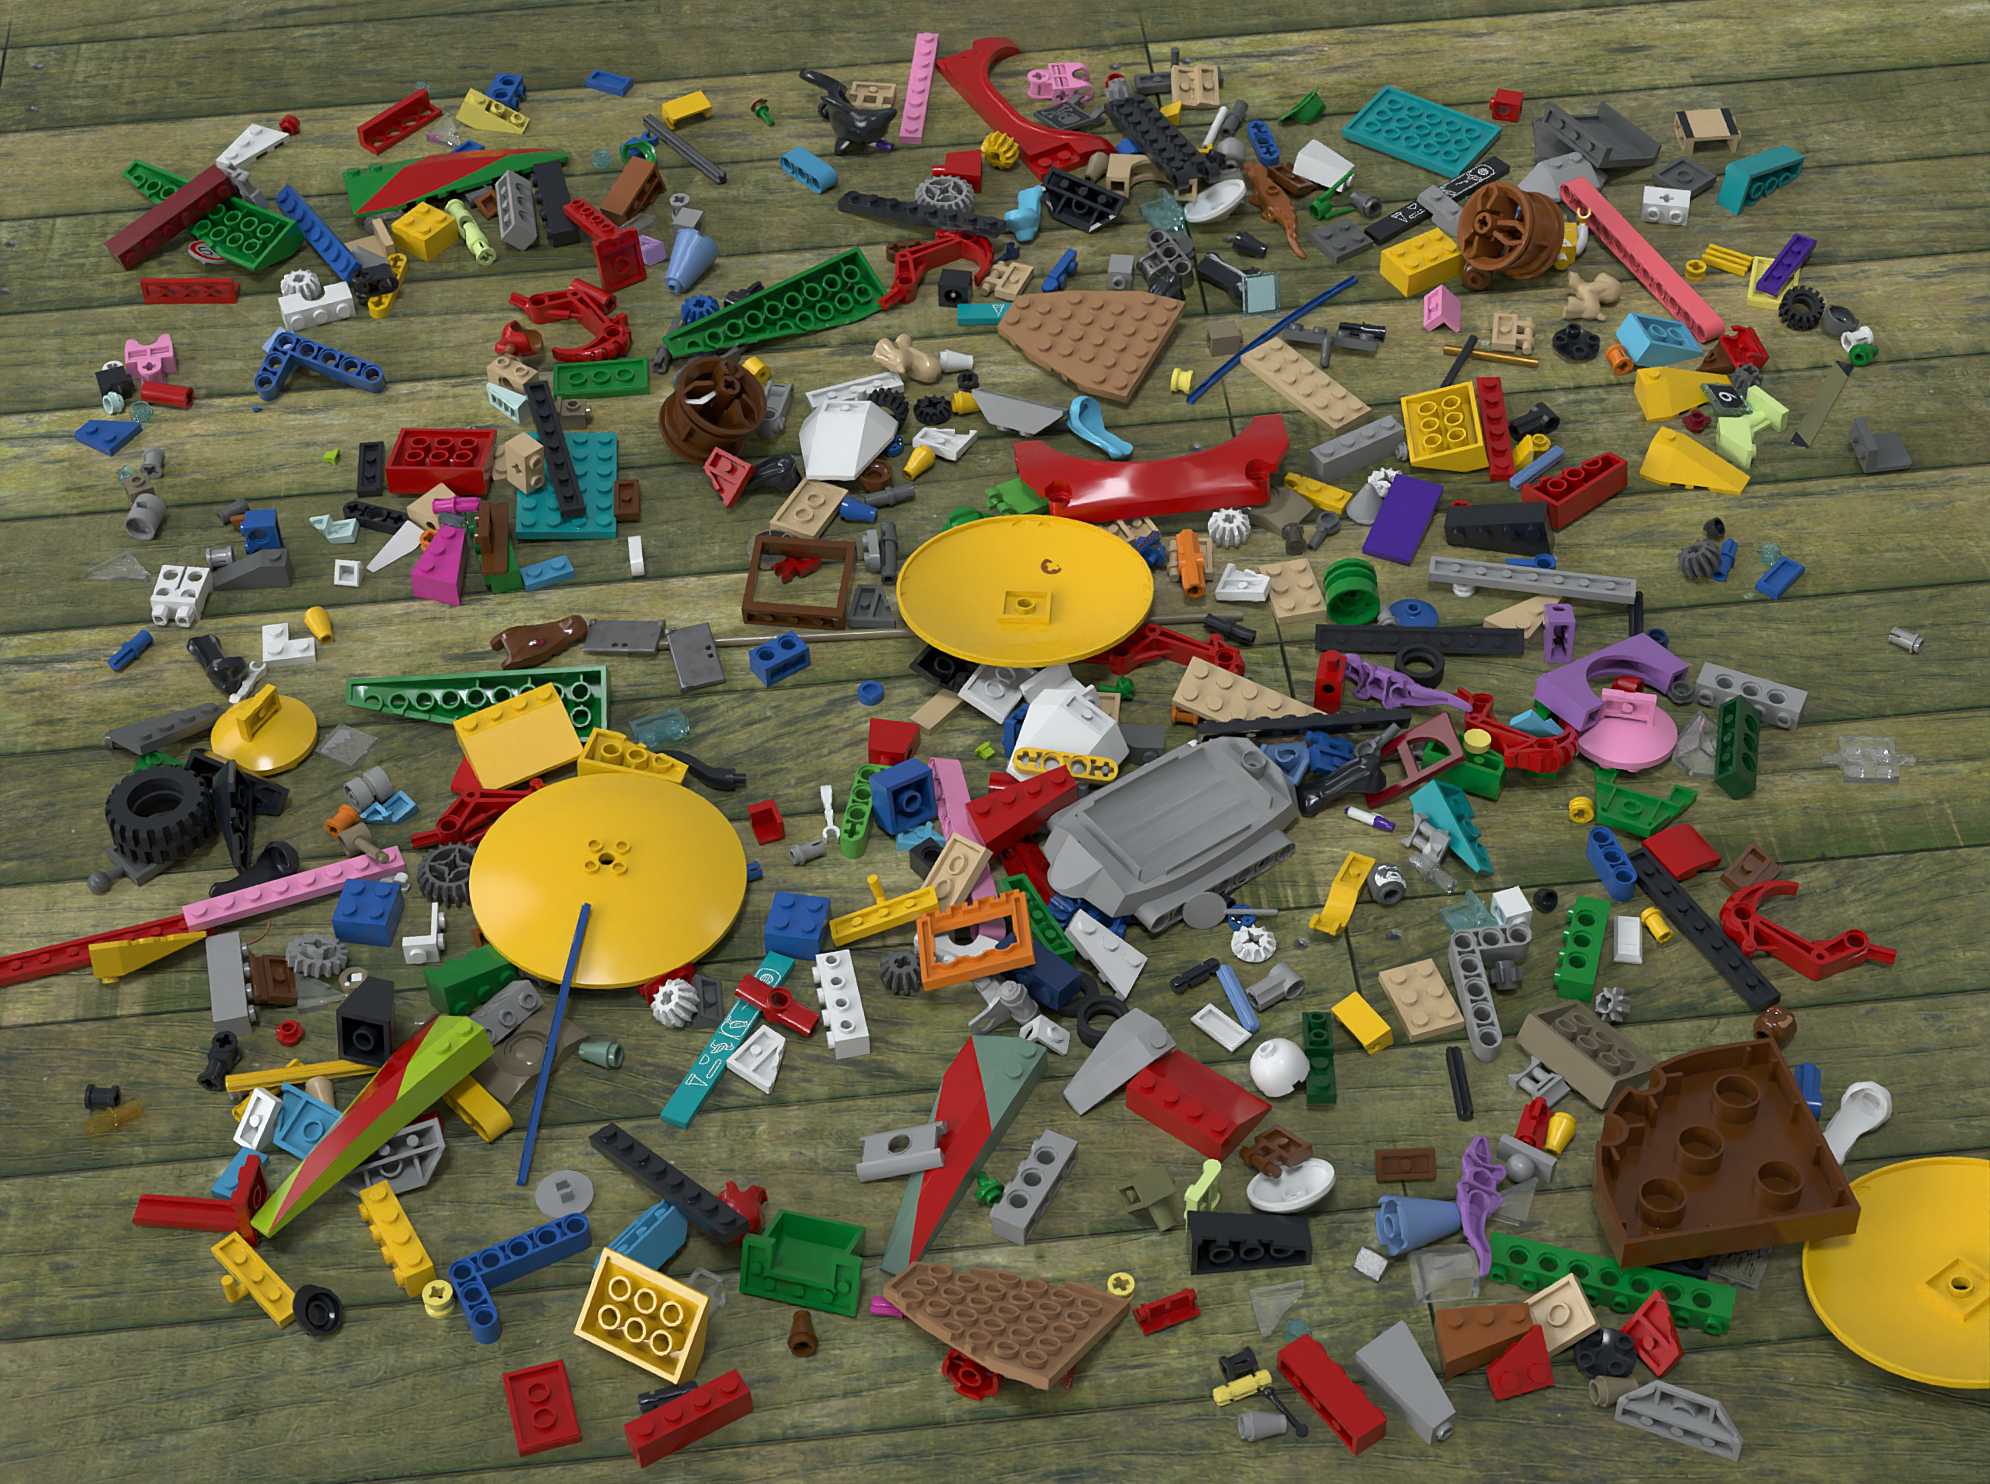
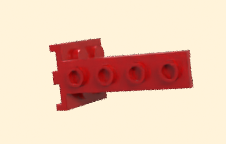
M583 198L574 199L569 204L563 206L565 215L597 240L592 242L603 290L611 293L647 279L636 228L632 226L625 230L620 229Z
M247 1155L245 1165L239 1169L237 1190L232 1192L230 1200L141 1194L132 1218L133 1225L224 1232L236 1231L237 1233H242L243 1239L249 1246L257 1247L259 1243L257 1238L258 1230L251 1225L250 1221L272 1196L260 1155Z

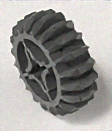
M460 841L457 845L449 842L448 846L444 847L439 844L438 850L429 849V854L422 856V863H419L416 878L422 895H425L428 901L438 902V905L444 903L447 908L451 904L459 907L462 902L470 904V869L477 848H474L472 843L464 846L462 841Z

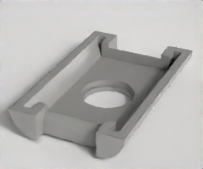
M943 1120L860 1137L859 1142L864 1149L863 1163L857 1164V1174L860 1182L944 1167L945 1156L942 1150L937 1148L938 1135L947 1133V1122ZM900 1137H908L910 1139V1143L905 1150L899 1153L889 1151V1146L894 1140Z

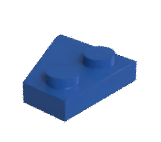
M89 420L74 433L76 441L112 457L140 434L143 429L139 422Z
M1023 704L1004 720L1002 745L1005 746V757L1007 758L1012 756L1030 704Z

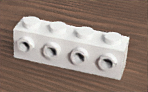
M849 949L816 955L817 966L812 967L814 984L820 983L821 987L816 989L819 1005H825V1010H821L823 1025L830 1028V1031L826 1032L828 1048H834L836 1059L870 1054L869 1034Z

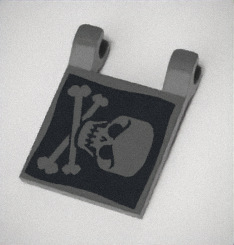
M1076 93L1068 101L1035 111L1033 116L1051 128L1070 131L1094 122L1099 124L1105 123L1106 118L1101 115L1106 113L1107 110L1098 107L1091 114H1088L1082 110L1084 104L1079 102L1081 99H1085V96Z

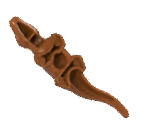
M1244 162L1243 169L1247 180L1252 182L1255 187L1253 194L1249 196V204L1263 209L1261 214L1263 220L1271 224L1277 221L1281 223L1286 230L1287 240L1292 251L1298 258L1306 260V254L1299 246L1297 239L1298 218L1293 201L1289 200L1285 192L1278 185L1271 182L1268 178L1267 168L1261 163Z

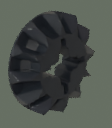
M934 394L933 397H928L925 395L924 399H917V403L914 405L915 417L924 423H940L947 420L952 414L951 402L945 400L944 396L936 397Z

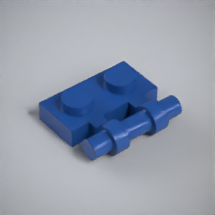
M1308 731L1305 735L1306 741L1313 743L1308 748L1310 767L1313 773L1326 776L1350 759L1355 758V755L1349 754L1353 752L1354 744L1347 742L1346 738L1339 736L1333 738L1322 731Z

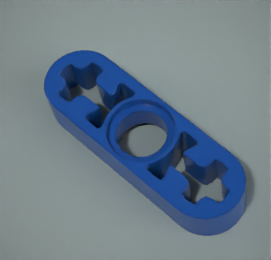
M1263 121L1250 122L1248 124L1247 137L1259 163L1264 167L1278 165L1280 151L1267 124Z

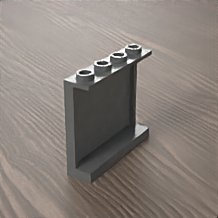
M1604 101L1600 103L1596 114L1569 115L1555 103H1549L1540 123L1598 168L1654 165L1662 147L1661 144Z

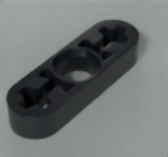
M351 501L343 507L345 520L356 518L360 525L359 527L395 535L407 520L410 521L408 514L405 512L360 501ZM376 516L383 517L382 519L377 521L371 520L373 517Z

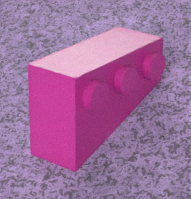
M442 524L410 573L414 596L460 606L461 591L464 586L463 578L464 573H466L469 556L465 529Z

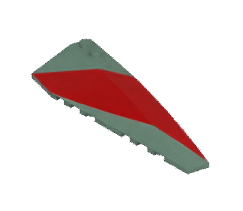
M971 1035L943 1076L928 1123L943 1120L947 1122V1133L938 1135L937 1148H940L945 1156L944 1167L911 1173L880 1266L881 1272L895 1277L913 1261L921 1262L972 1185L977 1173L981 1171L1047 1071L1046 1047L1022 1037Z

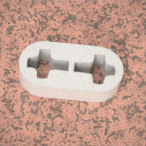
M641 536L628 537L632 576L645 575Z

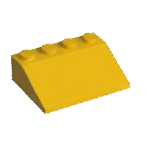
M1472 381L1401 398L1411 466L1459 472L1489 467L1479 406Z
M552 682L453 721L458 743L483 789H507L578 760L583 751L576 731Z
M604 1247L574 1334L675 1384L684 1383L694 1379L704 1352L711 1297L609 1247Z

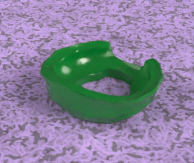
M640 140L632 144L625 143L623 145L621 158L625 165L630 161L629 151L632 149H638L645 156V160L655 163L657 158L656 150L646 140Z

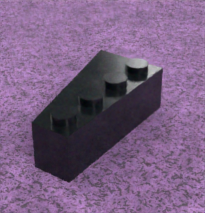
M560 160L533 164L534 174H530L532 187L536 190L537 205L541 207V220L546 223L545 233L547 240L551 239L554 248L580 243L578 225L568 218L563 210V206L569 204L571 199Z
M1187 1210L1186 1248L1191 1276L1311 1265L1313 1247L1307 1217Z

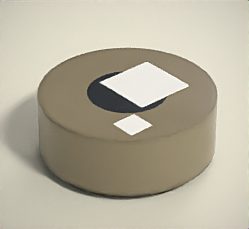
M360 967L345 969L339 976L342 991L351 995L367 978L366 971Z

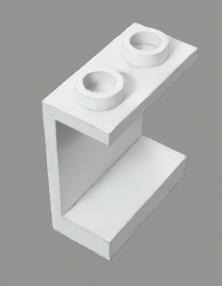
M1068 664L1048 666L1019 686L1027 704H1031L1044 689L1075 690L1097 708L1102 705L1095 687L1091 684L1085 688L1072 676Z

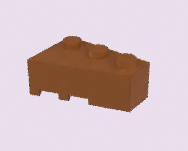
M632 156L629 163L624 166L623 172L618 180L613 183L612 189L607 197L602 200L600 206L602 214L615 225L630 228L644 214L643 209L648 204L653 205L656 202L654 198L659 193L664 194L667 191L656 163Z
M1528 1302L1436 1310L1433 1333L1443 1382H1449L1453 1380V1376L1469 1371L1472 1373L1479 1370V1366L1502 1357L1505 1350L1513 1342L1521 1340L1533 1325Z

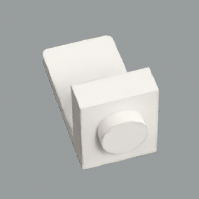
M438 902L432 903L431 935L403 937L402 947L406 964L440 961V950H445L444 933H441V929H446L445 912H440Z

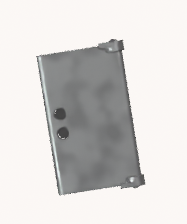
M1543 116L1532 119L1535 144L1534 161L1536 164L1575 152L1572 147L1540 124Z
M590 619L588 624L589 631L583 646V652L614 653V655L656 653L661 634H664L666 629V620L613 621Z
M708 622L676 629V627L668 628L664 631L680 683L681 693L694 692L693 689L726 681Z

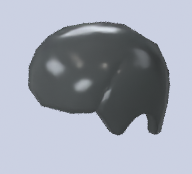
M1830 304L1822 318L1824 328L1835 337H1842L1844 332H1854L1859 324V319H1856L1855 315L1848 308L1841 305Z

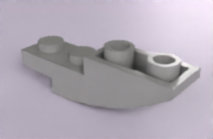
M1432 185L1418 195L1417 201L1433 214L1431 219L1433 223L1457 237L1458 222L1463 208L1435 185Z

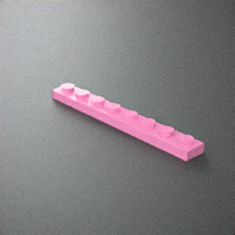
M917 33L899 141L902 144H922L939 44V34Z
M393 846L382 850L389 855V861L386 864H382L368 854L182 906V911L189 933L343 890L347 878L374 881L395 875L398 872H406L405 864L398 846Z

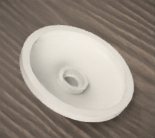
M1231 179L1206 188L1197 194V201H1189L1183 209L1184 218L1192 223H1212L1225 220L1244 198L1246 192L1244 182L1239 179Z
M1307 1158L1301 1164L1291 1168L1284 1164L1279 1166L1282 1169V1175L1279 1178L1267 1177L1259 1173L1249 1183L1247 1195L1254 1207L1265 1212L1295 1213L1311 1207L1325 1197L1334 1185L1336 1175L1332 1165L1327 1161Z

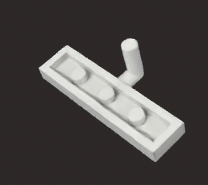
M890 371L805 394L806 401L813 412L824 400L867 401L868 396L875 389L879 391V388L884 387V390L887 391V388H892V393H895L896 390L901 393L904 392V384L899 374Z

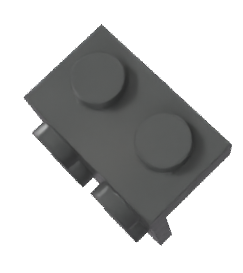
M1864 417L1854 418L1853 427L1849 430V440L1864 473L1908 469L1911 467L1912 460L1898 433L1872 435Z

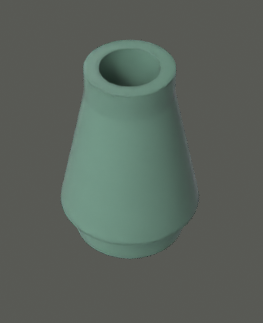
M615 1040L582 1043L579 1048V1058L613 1069L622 1064L624 1048L621 1044H617Z

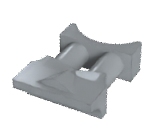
M1423 812L1414 813V831L1410 837L1401 840V842L1407 847H1418L1423 851L1422 854L1425 860L1434 867H1438L1452 839L1449 837L1450 832L1448 830H1437L1427 823L1429 817ZM1422 833L1430 838L1429 842L1421 837Z
M1533 1055L1531 1056V1065L1526 1071L1508 1075V1085L1516 1091L1522 1087L1532 1094L1533 1100L1536 1097L1545 1098L1548 1110L1571 1092V1089L1564 1082L1563 1076L1554 1073L1548 1074L1542 1070L1541 1061ZM1534 1077L1540 1083L1536 1084L1531 1080V1078Z

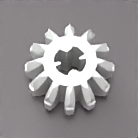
M300 269L297 272L291 271V274L284 275V279L281 281L283 297L301 292L305 300L311 301L318 300V295L321 294L319 278L316 273H311L310 270L302 271Z
M1232 507L1230 510L1221 508L1220 512H1213L1208 522L1209 536L1212 538V541H1216L1217 546L1225 545L1226 548L1231 545L1237 548L1239 543H1246V539L1251 531L1248 515L1242 514L1241 510L1233 511Z
M677 978L675 981L668 979L665 986L659 985L660 991L658 994L653 995L655 1001L650 1005L654 1011L653 1016L667 1027L674 1028L676 1026L683 1027L685 1021H691V1015L698 1012L695 1006L700 1000L697 997L698 992L693 986Z

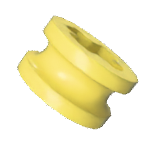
M1115 1273L1108 1279L1107 1293L1128 1300L1133 1299L1135 1282L1129 1274ZM1120 1285L1122 1288H1126V1291H1122L1120 1288L1116 1289V1286Z

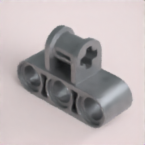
M1157 227L1148 231L1149 253L1138 260L1136 264L1138 271L1145 274L1146 280L1150 285L1169 271L1177 272L1181 275L1182 288L1190 287L1194 282L1190 260L1163 228Z

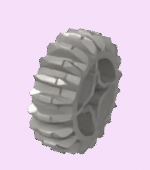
M943 175L941 177L933 176L931 180L925 179L924 183L919 184V188L915 192L914 202L920 205H934L937 208L955 209L958 212L971 213L975 206V193L972 185L967 184V180H961L959 176L955 178L951 175L948 177Z

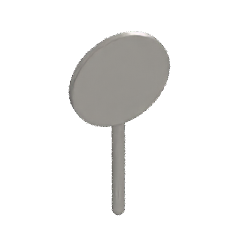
M1201 892L1193 895L1186 901L1182 914L1185 922L1191 927L1206 929L1220 923L1226 914L1277 915L1278 910L1227 909L1226 902L1220 895L1213 892Z

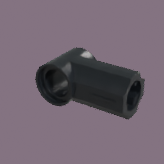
M1540 402L1535 404L1528 414L1509 421L1508 429L1511 437L1517 441L1523 439L1526 435H1532L1539 431H1542L1544 434L1552 433L1559 426L1560 418L1545 403Z

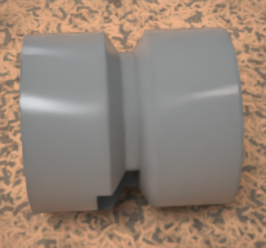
M140 494L124 521V528L127 533L138 540H150L153 538L167 511L165 503L155 495Z
M378 766L363 773L362 779L356 777L343 784L348 801L359 814H362L375 801L382 803L394 796V789L388 776Z

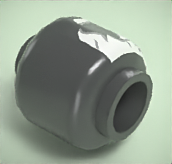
M1383 863L1377 865L1367 876V883L1371 894L1378 903L1394 904L1406 893L1407 885L1401 870L1394 864Z

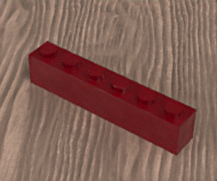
M213 164L104 244L112 257L128 271L236 193V190L228 176Z

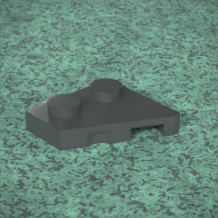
M857 584L847 616L848 627L896 629L895 617L891 612L888 599H886L882 585Z

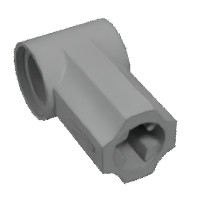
M1281 962L1273 967L1268 977L1247 988L1245 995L1251 1007L1255 1011H1261L1283 997L1293 999L1298 996L1305 987V981L1286 962Z

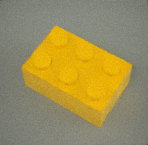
M1435 228L1381 251L1380 274L1403 295L1410 297L1462 275L1465 258L1460 247L1439 228Z

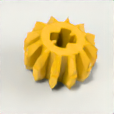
M999 131L990 133L982 143V157L987 159V163L993 164L994 168L997 166L1001 170L1006 167L1010 168L1019 156V144L1013 142L1014 137H1008L1006 132L1004 134H1001Z

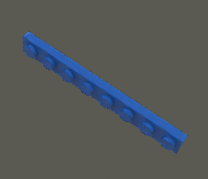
M286 184L278 193L277 199L274 202L288 218L297 222L308 241L342 280L350 284L353 281L352 272L362 268L363 265L293 186Z

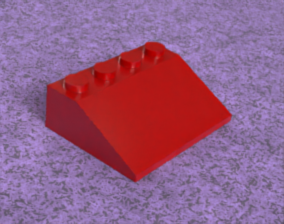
M401 428L385 467L389 493H399L401 495L426 494L440 483H443L455 495H486L491 481L497 429Z
M1179 1049L1144 1067L1126 1086V1108L1209 1159L1219 1161L1220 1164L1229 1157L1272 1110L1271 1104Z

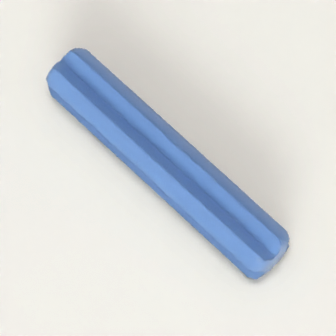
M1555 445L1511 477L1510 487L1520 490L1522 485L1531 482L1564 457V449Z
M1225 964L1221 965L1216 975L1242 1027L1251 1034L1257 1033L1261 1024L1232 967Z

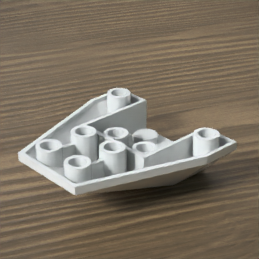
M824 400L804 420L799 432L807 479L819 481L855 480L894 439L898 428V421L872 401Z
M1044 689L1028 708L1006 771L1020 782L1035 777L1018 773L1012 766L1014 753L1021 747L1105 757L1115 761L1117 766L1128 756L1129 749L1117 722L1075 690ZM1023 755L1021 759H1017L1022 761L1023 766H1027L1028 762H1034L1029 761L1026 755ZM1037 756L1035 768H1039L1041 757ZM1048 758L1044 761V765L1048 770L1059 767L1058 761L1054 758ZM1074 762L1071 765L1072 771L1076 774H1082L1086 771V767L1082 762ZM1091 764V770L1089 773V775L1093 776V769L1095 764ZM1103 766L1102 770H1096L1101 771L1103 776L1111 773L1108 771L1107 766Z

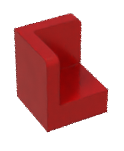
M774 799L748 806L749 824L759 846L785 839L784 822Z

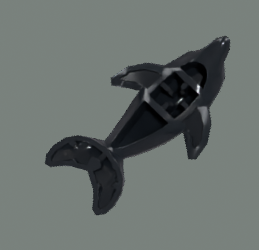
M805 69L800 70V79L827 91L828 96H820V100L827 104L829 120L837 135L834 147L836 155L845 152L851 144H872L888 133L891 121L897 116L895 108L878 110L858 109L845 96L848 88L844 84L819 72Z

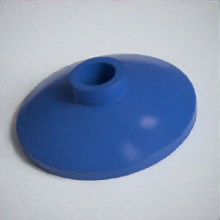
M1403 599L1390 606L1392 616L1398 620V626L1436 627L1438 624L1436 609L1423 600Z

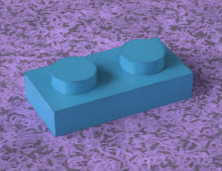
M566 555L520 569L521 580L527 592L575 578L574 569Z
M243 1146L210 1189L212 1196L221 1200H230L232 1192L237 1190L239 1184V1169L245 1165L248 1154L260 1155L264 1170L270 1164L269 1156Z

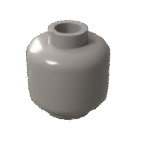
M1233 137L1226 138L1218 144L1217 151L1226 155V163L1222 169L1227 172L1241 169L1246 161L1245 145Z

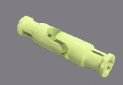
M458 199L449 201L445 206V212L456 218L458 232L466 240L467 247L471 253L476 255L477 262L483 266L492 264L496 259V252L493 248L489 247L487 238L480 231L470 212L465 210L464 203Z

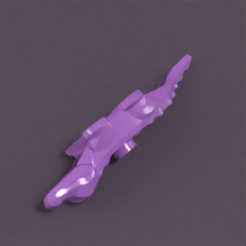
M1340 654L1347 657L1346 677L1358 682L1357 688L1353 690L1354 695L1358 699L1364 700L1372 696L1382 700L1383 707L1386 710L1391 707L1402 708L1407 705L1428 706L1447 704L1466 712L1473 711L1469 703L1451 693L1422 687L1407 675L1363 661L1357 654Z
M1476 1135L1462 1156L1463 1175L1461 1181L1457 1183V1206L1461 1212V1222L1464 1228L1463 1234L1468 1237L1470 1246L1475 1248L1477 1256L1480 1258L1479 1274L1481 1277H1486L1490 1271L1492 1255L1485 1236V1221L1503 1203L1504 1199L1496 1189L1497 1185L1506 1176L1507 1170L1503 1164L1491 1165L1492 1153L1488 1139L1482 1135Z

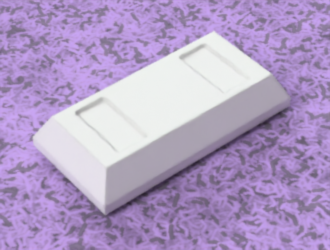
M1614 917L1613 962L1642 964L1641 918Z
M1211 1003L1190 1019L1194 1025L1231 1053L1252 1037V1034Z

